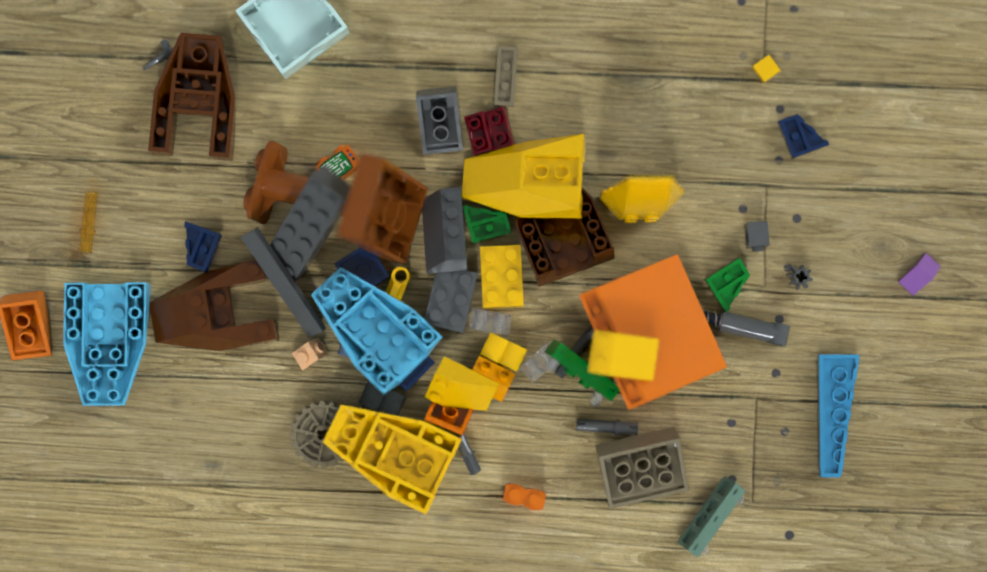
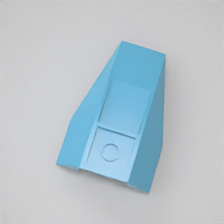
M342 267L311 294L354 366L383 394L398 386L428 357L442 339V336L413 308Z

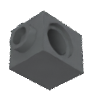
M768 221L747 222L744 225L746 249L752 248V252L764 251V248L770 245Z

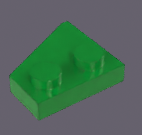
M467 205L462 206L473 244L512 233L506 213L469 207Z

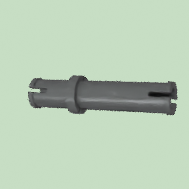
M591 324L570 349L579 357L593 342L594 329ZM560 364L552 370L562 379L566 375L563 372L565 368Z
M577 418L576 431L615 433L618 436L619 434L638 435V422H620L619 419H616V421Z

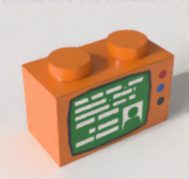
M341 145L333 151V155L321 158L317 162L318 165L315 166L316 170L325 165L341 179L345 180L356 173L359 159L349 145L345 147Z

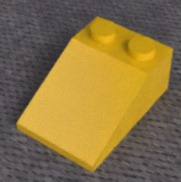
M594 330L588 372L653 381L659 339Z
M444 356L434 374L425 398L444 407L487 411L499 383Z

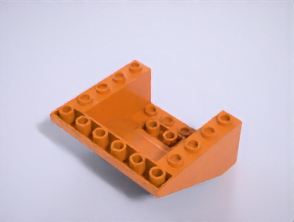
M678 254L579 295L594 330L659 339L653 381L614 376L628 410L728 367Z

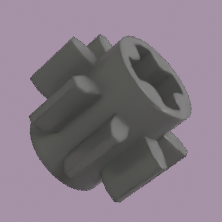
M801 265L799 270L795 266L792 267L793 273L786 275L791 280L788 285H795L796 290L800 289V285L805 289L808 288L807 282L813 281L809 277L811 270H804V265ZM801 273V277L804 280L799 282V278H796V275Z

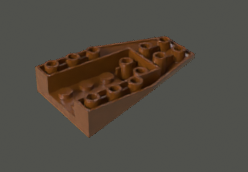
M583 187L582 218H524L515 216L518 234L539 287L615 259L614 248L594 201Z

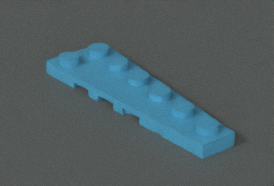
M818 355L819 477L842 476L859 355Z

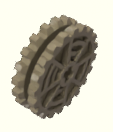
M320 401L319 405L313 402L310 404V408L303 407L301 409V415L296 414L294 417L297 420L296 423H291V428L294 429L293 433H290V438L294 439L291 446L292 448H297L295 453L297 456L302 455L304 457L303 462L308 463L310 461L313 467H317L318 464H321L322 468L328 467V464H331L333 467L338 464L337 460L344 461V459L323 443L325 438L321 439L319 437L321 435L319 434L320 430L324 431L327 429L329 431L340 406L336 407L335 402H330L329 405L326 404V401Z

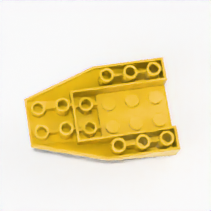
M584 134L526 141L464 159L462 198L518 217L582 218V176L586 150Z

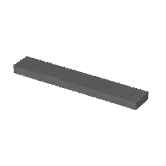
M256 227L241 236V239L308 337L310 338L323 332L326 329L325 325L259 228Z

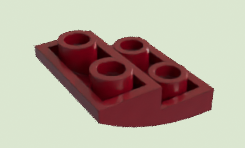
M499 107L487 112L481 111L464 117L474 156L515 145L506 107Z

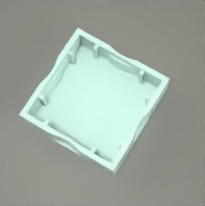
M249 0L235 10L284 79H287L349 34L346 24L326 0Z

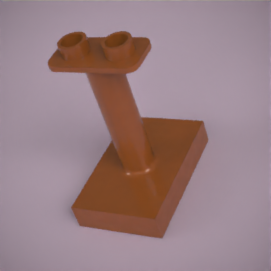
M269 141L265 149H261L258 152L255 160V169L258 173L254 187L247 190L243 201L247 217L260 224L268 222L273 204L276 201L294 205L310 178L285 172L284 167L288 151L286 147L275 141ZM361 153L346 207L341 215L342 220L337 236L384 260L406 265L428 187L384 158Z

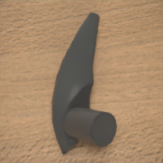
M167 39L160 42L163 50L142 68L143 70L170 57L173 48L170 47Z

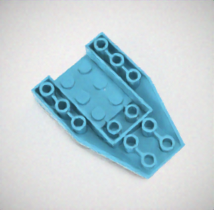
M126 282V284L64 283L63 345L83 406H117L126 404L147 342L151 284L147 282Z

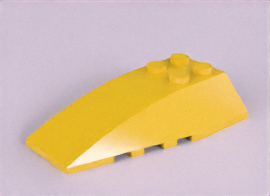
M673 177L628 178L621 181L620 184H615L614 187L602 190L599 195V201L619 220H624V223H637V220H645V223H656L684 194V189L679 186V183H676Z
M341 405L323 443L388 497L427 514L436 491L462 439L425 421Z

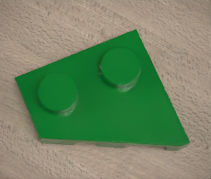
M736 258L704 280L723 311L727 312L750 274L741 259Z

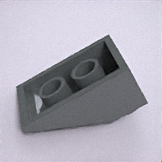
M457 86L417 90L416 103L423 154L463 151Z

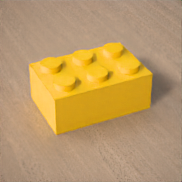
M521 245L480 247L483 309L524 307Z

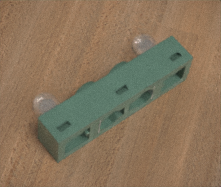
M724 476L677 543L696 557L708 554V543L735 505H742L745 502L743 494L746 490Z

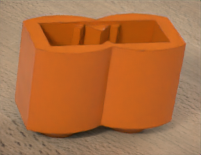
M515 483L506 484L503 494L505 502L511 505L523 504L531 510H542L546 494L539 489H525L523 486Z

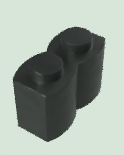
M368 380L358 403L362 404L361 409L376 410L380 413L399 416L406 397L392 390L383 394Z

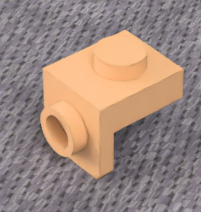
M315 338L294 351L292 355L303 371L321 358L329 355L320 338Z

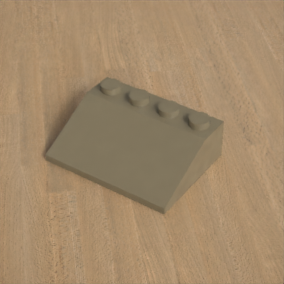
M675 427L595 445L609 509L689 491L681 442Z

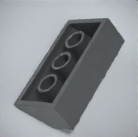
M461 187L439 189L425 198L422 208L426 274L467 270Z

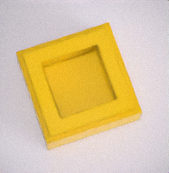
M770 55L752 66L763 83L781 71Z

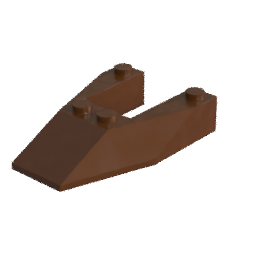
M180 33L154 90L148 151L152 154L173 156L177 114L213 117L209 156L213 160L233 161L236 97L221 36Z
M256 260L242 262L211 270L207 273L204 272L150 302L149 306L155 342L224 351L279 341L276 320L274 319L235 325L229 288L269 281L267 275Z

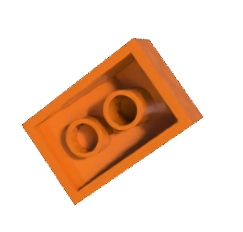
M35 291L3 295L0 300V319L11 360L51 356L52 345L49 314L44 292Z

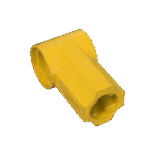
M397 267L392 272V277L385 293L401 301L406 287L411 281V273L404 267ZM399 271H405L407 274V278L403 282H399L396 278Z

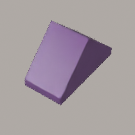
M924 253L898 283L913 296L934 278L941 266L927 253Z

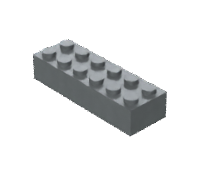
M325 165L310 176L270 244L295 282L306 273L340 219L351 190V186Z

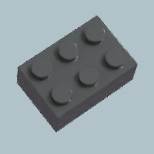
M466 270L436 273L424 320L432 327L464 334L478 273Z

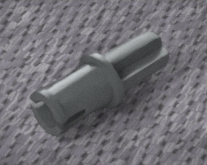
M464 434L458 437L462 439L458 446L461 454L460 459L463 458L470 475L479 473L481 468L475 458V451H472Z

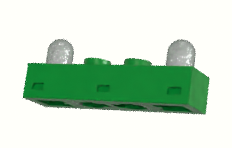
M553 339L545 350V353L550 356L544 365L545 370L552 373L559 365H562L565 368L563 372L571 378L576 376L580 379L578 382L586 389L591 387L594 390L589 399V403L592 406H599L604 398L612 402L619 392V387L603 374L588 372L589 364L561 342Z

